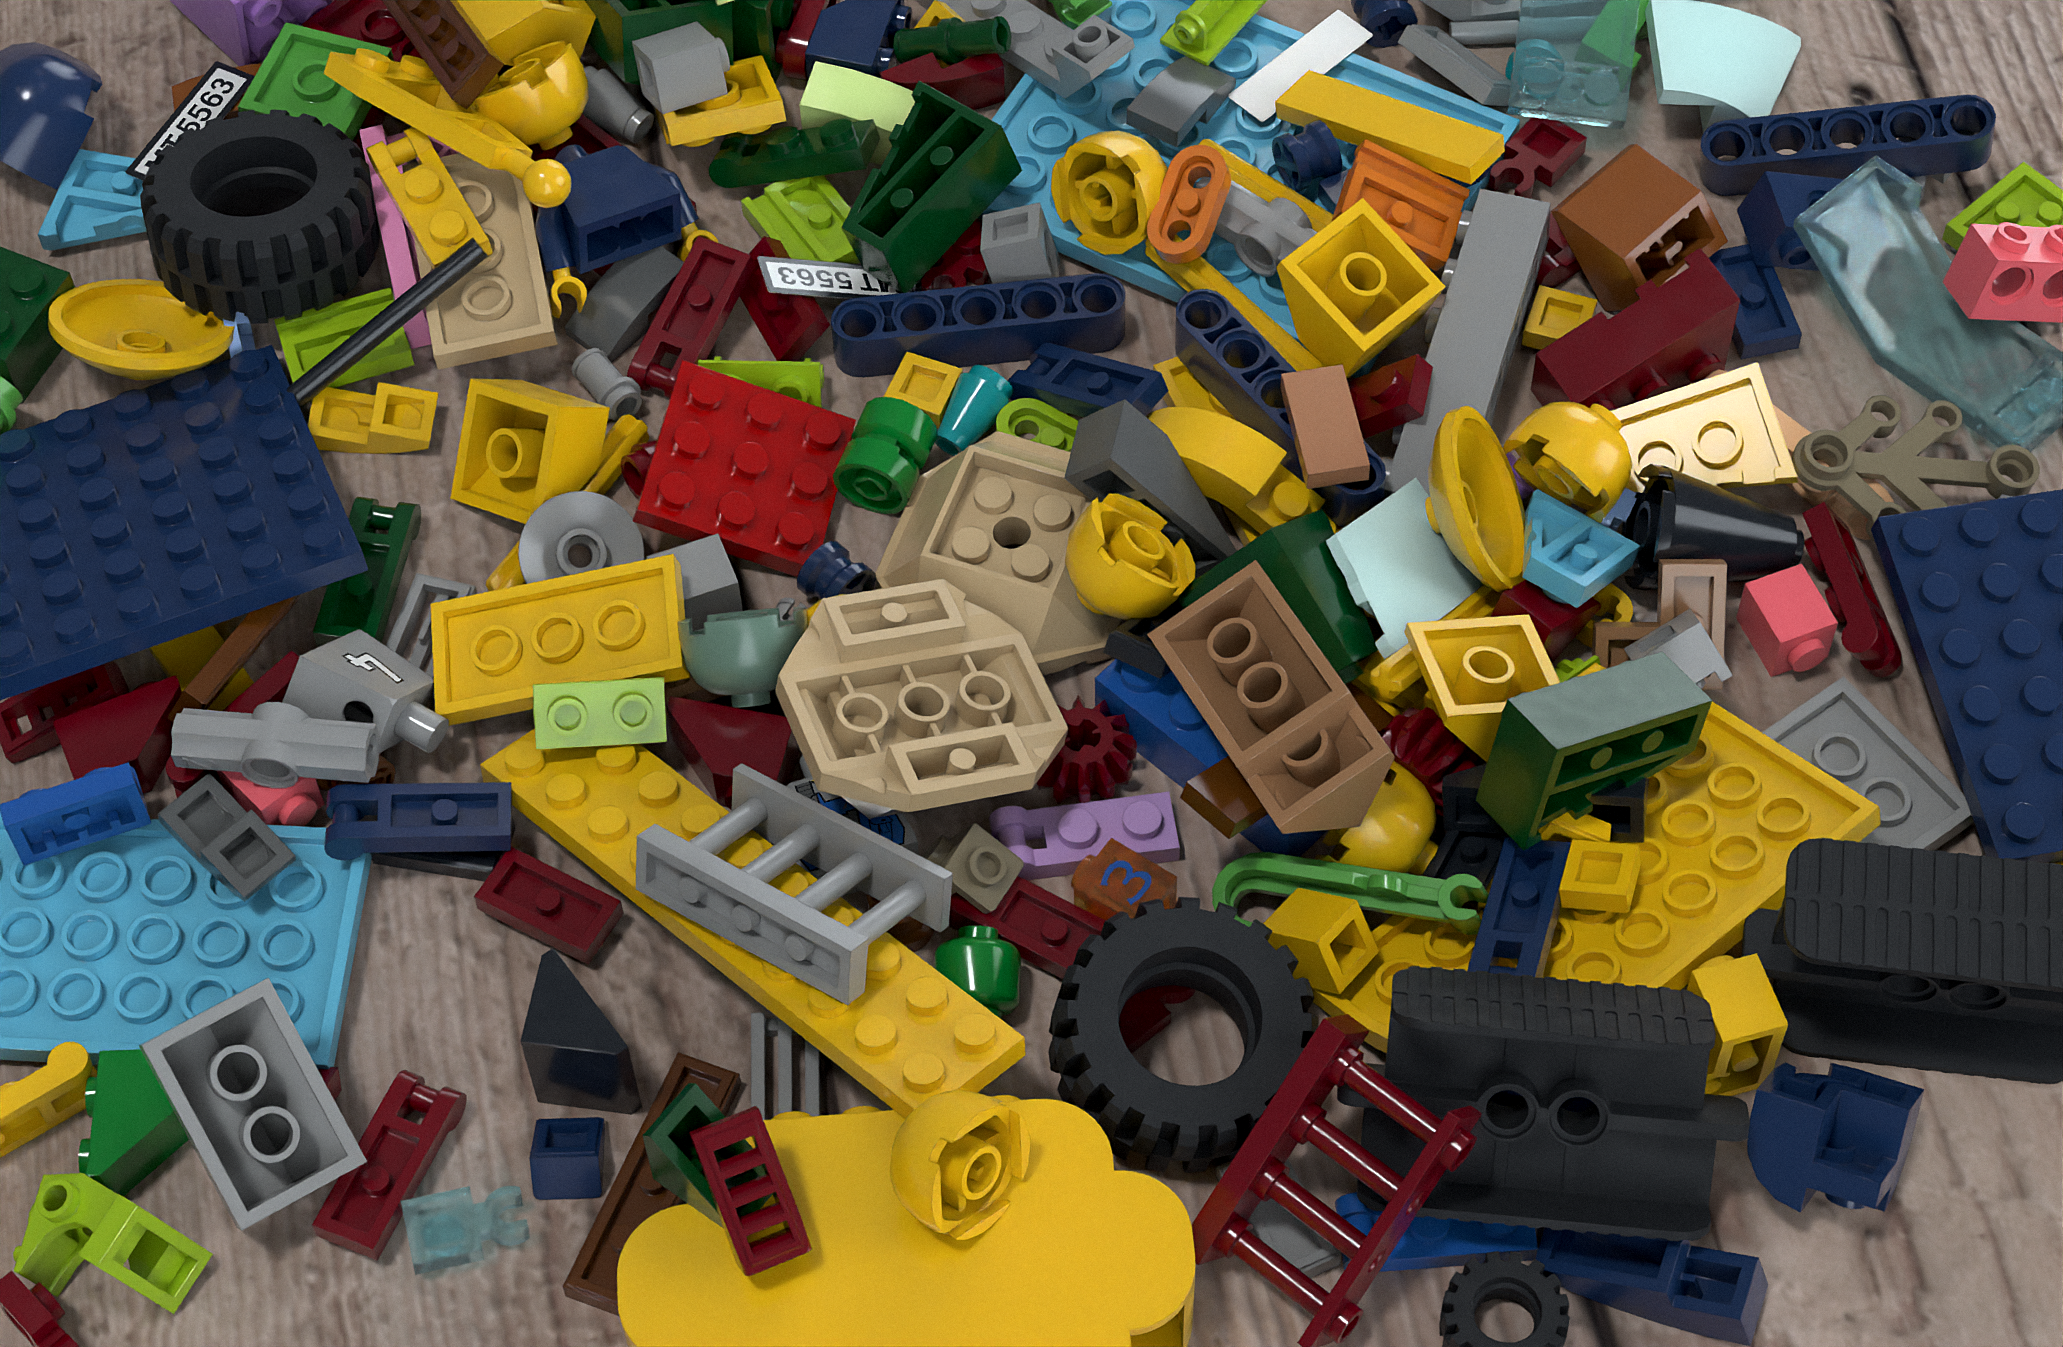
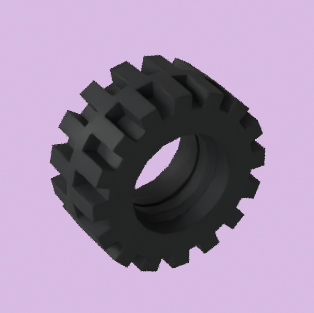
M1498 1251L1486 1253L1483 1263H1479L1474 1257L1465 1263L1462 1273L1455 1272L1449 1282L1447 1291H1445L1439 1322V1334L1443 1336L1442 1347H1564L1570 1316H1568L1569 1301L1567 1294H1560V1280L1554 1273L1546 1277L1543 1274L1545 1265L1535 1258L1528 1266L1521 1263L1522 1253L1512 1251L1510 1252L1509 1260H1500ZM1492 1299H1508L1520 1304L1531 1314L1534 1322L1533 1331L1527 1338L1517 1342L1497 1341L1485 1335L1475 1323L1476 1309L1482 1303Z

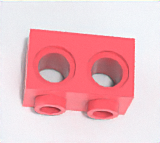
M2003 222L1999 225L1971 223L1943 280V284L1968 319L2063 323V225L2031 227L2020 226L2010 222Z

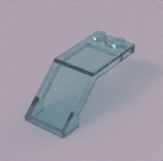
M1520 0L1507 114L1623 129L1627 117L1640 0Z
M1875 155L1795 218L1793 228L1876 364L1931 402L1945 400L1955 404L1962 413V423L1998 448L2005 445H2017L2030 452L2033 451L2063 425V352L2017 321L1968 319L1943 284V280L1952 262L1919 208L1922 185Z

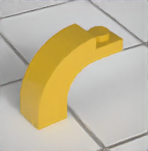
M1180 406L1158 409L1146 416L1167 434L1202 494L1229 508L1261 535L1270 528L1319 510L1326 501L1312 489H1306L1304 482L1280 464L1287 454L1284 449L1261 433L1234 419L1204 409Z

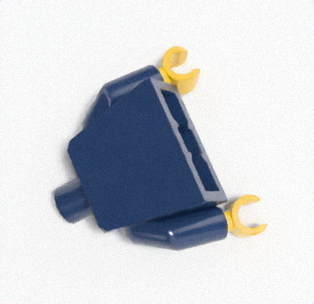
M569 145L557 154L555 161L564 165L570 174L571 191L567 199L556 207L543 208L538 206L535 227L545 272H552L555 282L549 295L552 315L554 317L560 318L562 312L561 301L558 297V294L568 293L575 297L579 314L583 309L587 297V289L582 281L571 276V267L575 266L578 272L582 274L681 239V236L684 242L677 252V257L684 262L698 236L719 243L718 239L711 232L698 230L695 221L699 220V217L680 178L674 171L643 161L626 146L616 145L588 155L581 146Z

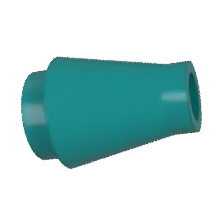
M974 365L969 373H961L940 427L937 430L938 437L935 444L951 456H955L968 446L973 445L996 423L999 411L1009 403V399L1014 392L1010 383L994 370L982 365Z

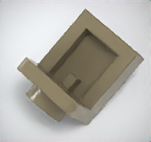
M973 823L951 839L941 835L923 855V858L953 873L951 895L957 892L984 914H988L996 909L1024 867V862L1021 858L976 823Z

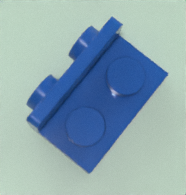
M129 762L112 768H98L88 772L82 778L48 789H33L22 794L17 799L0 804V813L4 827L23 866L152 824L138 776Z

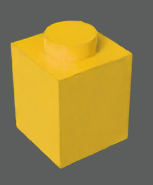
M1297 888L1263 923L1272 930L1268 940L1270 945L1275 950L1283 945H1287L1299 961L1293 972V978L1295 980L1302 977L1308 979L1311 988L1341 994L1379 953L1359 903L1355 899Z

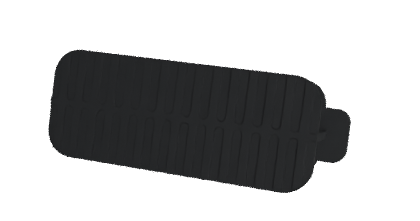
M1822 837L1808 839L1799 843L1789 855L1786 865L1785 896L1781 909L1759 908L1746 918L1742 938V957L1757 953L1767 977L1774 978L1773 991L1788 1022L1782 1045L1791 1053L1814 1058L1821 1057L1831 1060L1864 1062L1874 1065L1915 1068L1925 1071L1932 1070L1968 1076L2001 1078L2011 1081H2027L2037 1084H2057L2063 1081V865L2038 863L2037 861L2028 860L2020 861L2011 858H1994L1984 855L1976 856L1966 853H1949L1939 850L1931 851L1921 848H1904L1894 845L1886 846L1876 843H1859L1849 840L1841 841Z
M1411 966L1393 975L1386 1064H1366L1441 1120L1444 1119L1448 1111L1470 1105L1482 1113L1471 1130V1133L1477 1137L1472 1151L1455 1171L1445 1170L1415 1217L1424 1218V1216L1435 1217V1219L1445 1220L1451 1218L1466 1222L1472 1220L1482 1221V1223L1493 1224L1494 1222L1504 1223L1508 1226L1526 1225L1530 1228L1547 1227L1551 1228V1230L1563 1231V1229L1583 1233L1590 1231L1609 1235V1233L1620 1234L1626 1237L1643 1236L1647 1239L1664 1238L1668 1241L1699 1240L1710 1231L1709 1199L1717 1140L1739 1142L1748 1138L1750 1117L1746 1102L1732 1096L1705 1094L1709 1054L1715 1045L1716 1034L1710 1004L1702 997L1693 994V992L1682 989L1681 991L1672 990L1668 987L1627 986L1623 983L1605 984L1601 983V981L1582 982L1578 979L1560 980L1556 979V977L1537 978L1533 977V975L1515 976L1510 975V973L1493 974L1488 973V971L1477 970L1476 972L1465 971V969L1454 968L1453 970L1432 966L1431 968ZM1344 1084L1341 1087H1337V1100L1347 1106L1364 1108L1360 1145L1405 1178L1427 1144L1348 1085ZM1505 1090L1514 1091L1523 1096L1521 1101L1510 1106L1496 1104L1490 1098L1497 1092ZM1573 1097H1584L1594 1102L1590 1108L1582 1112H1571L1561 1107L1564 1101ZM1357 1179L1358 1199L1367 1208L1383 1212L1389 1202Z

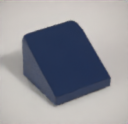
M586 1117L536 1120L529 1157L532 1189L536 1199H587L600 1197L603 1187L604 1118Z

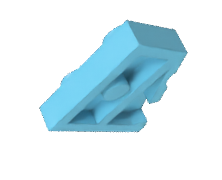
M79 149L60 184L38 232L42 248L52 251L147 232L140 195L143 191V181L125 172L136 158Z
M1537 489L1533 492L1525 512L1522 577L1542 588L1543 593L1550 599L1560 603L1571 604L1578 608L1633 566L1640 545Z

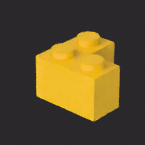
M1757 953L1737 959L1729 955L1718 956L1704 962L1696 970L1692 971L1687 991L1702 997L1710 1004L1715 1028V1045L1709 1054L1705 1094L1733 1096L1757 1089L1774 1069L1788 1022Z

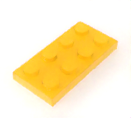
M674 554L430 603L435 713L448 719V726L533 709V684L664 677V683L690 678V673L685 666L678 634L677 622L685 619L681 565Z

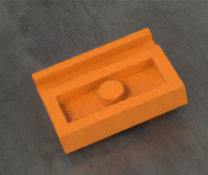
M1365 139L1355 150L1354 156L1356 157L1353 166L1348 170L1331 221L1335 220L1363 198L1428 268L1438 271L1446 264L1462 215L1461 209L1464 201L1469 196L1470 190Z

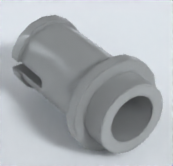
M599 348L588 349L576 358L572 366L573 376L585 386L597 400V404L610 407L608 419L618 421L623 415L630 414L634 416L642 404L639 384L633 378L624 377L611 363L603 350L600 351Z

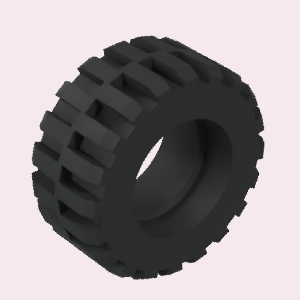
M251 110L238 112V117L223 120L222 116L208 120L204 128L197 131L190 128L180 134L175 142V146L167 144L158 154L154 164H151L142 183L143 191L140 195L141 209L158 278L164 282V287L181 302L185 301V305L203 315H207L210 311L214 312V316L222 321L224 319L234 322L236 312L244 313V316L248 317L251 324L269 323V318L284 316L285 321L302 317V311L313 307L316 311H319L331 305L335 295L339 293L345 296L357 285L359 276L364 277L375 259L374 254L379 248L380 233L369 165L365 162L364 153L340 129L330 123L323 126L322 122L314 116L302 113L299 117H293L287 110H270V114L256 115L255 111Z
M1179 897L1174 909H1164L1163 901L1160 899L1139 903L1134 918L1131 919L1128 913L1120 911L1104 922L1100 936L1090 934L1078 948L1073 964L1067 968L1050 1021L1049 1033L1052 1034V1041L1048 1050L1050 1069L1061 1075L1057 1091L1062 1101L1074 1106L1078 1105L1080 1109L1094 1118L1105 1134L1112 1139L1110 1144L1112 1154L1125 1161L1130 1150L1147 1156L1145 1168L1165 1172L1170 1160L1182 1161L1185 1173L1206 1171L1211 1159L1218 1158L1221 1164L1233 1160L1318 1028V1017L1308 1013L1314 1000L1309 980L1303 977L1295 980L1292 976L1299 962L1287 945H1283L1275 950L1268 942L1272 930L1259 920L1255 919L1250 927L1235 920L1234 918L1238 911L1235 907L1219 902L1215 912L1200 909V899L1195 897ZM1158 986L1188 987L1210 996L1226 1009L1240 1031L1244 1054L1239 1067L1231 1076L1223 1080L1198 1086L1176 1084L1152 1074L1130 1053L1120 1032V1014L1128 999L1139 992Z

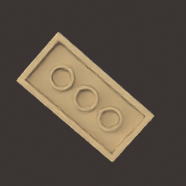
M461 153L439 157L489 239L493 254L489 255L426 306L433 356L438 370L558 345L541 252L535 231L536 224L532 203L524 193L522 181L507 171L489 169ZM418 162L402 165L403 173L419 166ZM414 238L420 277L422 279L433 269Z

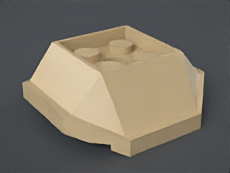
M999 431L976 444L968 446L959 454L919 476L875 572L876 590L945 579L966 594V601L994 613L1020 631L1042 675L1059 672L1084 661L1086 664L1111 659L1110 655L1103 653L1109 633L1126 621L1105 614L1099 615L1087 609L1077 596V590L1071 582L1065 564L1069 533L1077 519L1092 502L1064 479L1071 452ZM1009 544L1021 545L1020 547L1013 549L1004 547Z
M945 579L823 598L811 617L808 628L795 645L778 674L775 690L818 791L841 796L868 819L1030 790L1064 746L1068 726L1022 633L994 613L966 601V594Z

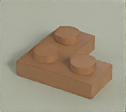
M1659 559L1657 622H1593L1592 656H1598L1601 666L1606 669L1625 661H1631L1624 648L1686 610L1691 609L1724 660L1727 563L1723 559ZM1715 672L1704 678L1706 684L1702 690H1723V682H1721Z

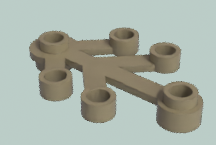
M1876 395L1868 399L1860 415L1841 431L1836 432L1824 429L1803 437L1797 443L1792 454V463L1798 478L1811 488L1821 491L1836 490L1868 519L1866 531L1873 541L1871 528L1877 517L1907 512L1896 503L1885 502L1862 478L1880 479L1915 511L1949 506L1924 483L1986 488L1992 497L1998 499L2002 494L2008 496L2027 495L2040 474V467L2036 457L2029 450L2017 445H2005L1996 449L1988 462L1919 456L1934 443H1947L1951 441L1962 424L1963 417L1960 409L1955 404L1945 400L1932 402L1927 407L1921 420L1882 453L1857 451L1871 437L1885 438L1890 436L1901 418V408L1898 403L1884 395ZM1871 412L1882 413L1887 417L1888 421L1877 420ZM1933 417L1943 418L1948 422L1949 426L1944 427L1937 424ZM1816 460H1822L1826 462L1830 467L1823 466ZM2002 475L2010 477L2014 482L2005 479Z

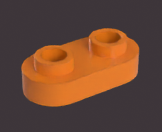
M1193 145L1181 150L1170 162L1161 186L1159 201L1147 223L1149 241L1156 253L1167 262L1174 264L1191 262L1201 256L1210 243L1231 186L1230 170L1223 156L1216 149L1207 145ZM1199 178H1211L1205 187L1193 188L1194 183ZM1183 230L1191 231L1189 237L1184 241L1173 242L1178 232Z

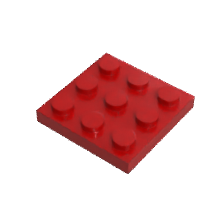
M682 360L676 374L632 522L691 542L719 534L727 554L798 577L805 561L816 549L823 545L837 493L833 474L848 442L851 441L856 420Z

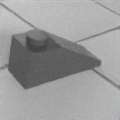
M1124 399L1079 419L1064 479L1091 501L1098 497V501L1102 502L1108 494L1118 493L1135 499L1158 513L1168 522L1161 532L1170 540L1173 546L1182 538L1189 547L1196 565L1194 580L1237 552L1167 434L1127 400Z

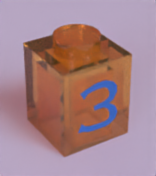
M1110 838L1097 856L1093 854L1087 855L1077 867L1071 880V888L1074 889V904L1104 920H1108L1120 911L1128 913L1132 919L1136 915L1139 903L1160 899L1163 901L1164 909H1174L1177 903V876L1113 838Z

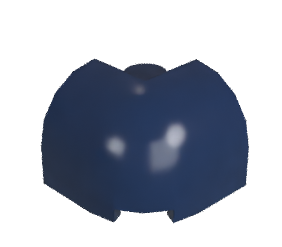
M37 42L12 44L1 50L0 161L58 190L93 123L94 118L84 112L91 90L97 93L103 85L100 75L88 64L57 48Z
M1786 1062L1774 1068L1756 1090L1747 1140V1154L1760 1183L1776 1200L1800 1213L1816 1191L1825 1193V1197L1830 1202L1841 1207L1862 1209L1867 1206L1885 1212L1892 1199L1909 1152L1925 1089L1835 1063H1830L1828 1075L1796 1073L1797 1067Z

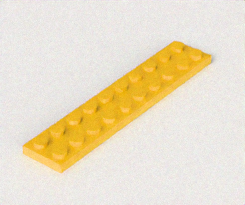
M534 728L480 764L484 783L511 782L512 806L903 1118L906 1119L926 1099L942 1092L965 1090L978 1093L1026 1055L1024 1036L887 932L868 945L865 992L849 1005H846L636 890L637 835L653 824H657L675 835L690 841L730 813L641 744L536 750ZM750 830L715 856L742 869L773 845L754 830ZM795 863L768 884L794 898L818 879ZM841 897L821 911V913L847 927L863 915Z

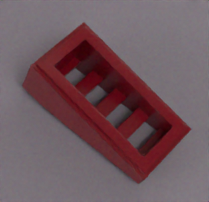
M114 661L12 696L0 703V744L6 759L14 764L61 745L52 721L71 715L80 707L91 704L97 705L129 693V688L119 666ZM76 696L78 701L70 705L68 699ZM51 706L54 715L46 719L43 709ZM27 715L32 729L23 734L17 719Z
M757 1106L689 1132L736 1264L745 1276L754 1275L812 1250L801 1215ZM752 1136L755 1148L717 1163L713 1151ZM757 1166H763L765 1175L731 1189L727 1188L725 1179ZM773 1194L774 1204L740 1218L738 1217L735 1208ZM783 1222L784 1229L748 1243L747 1236Z

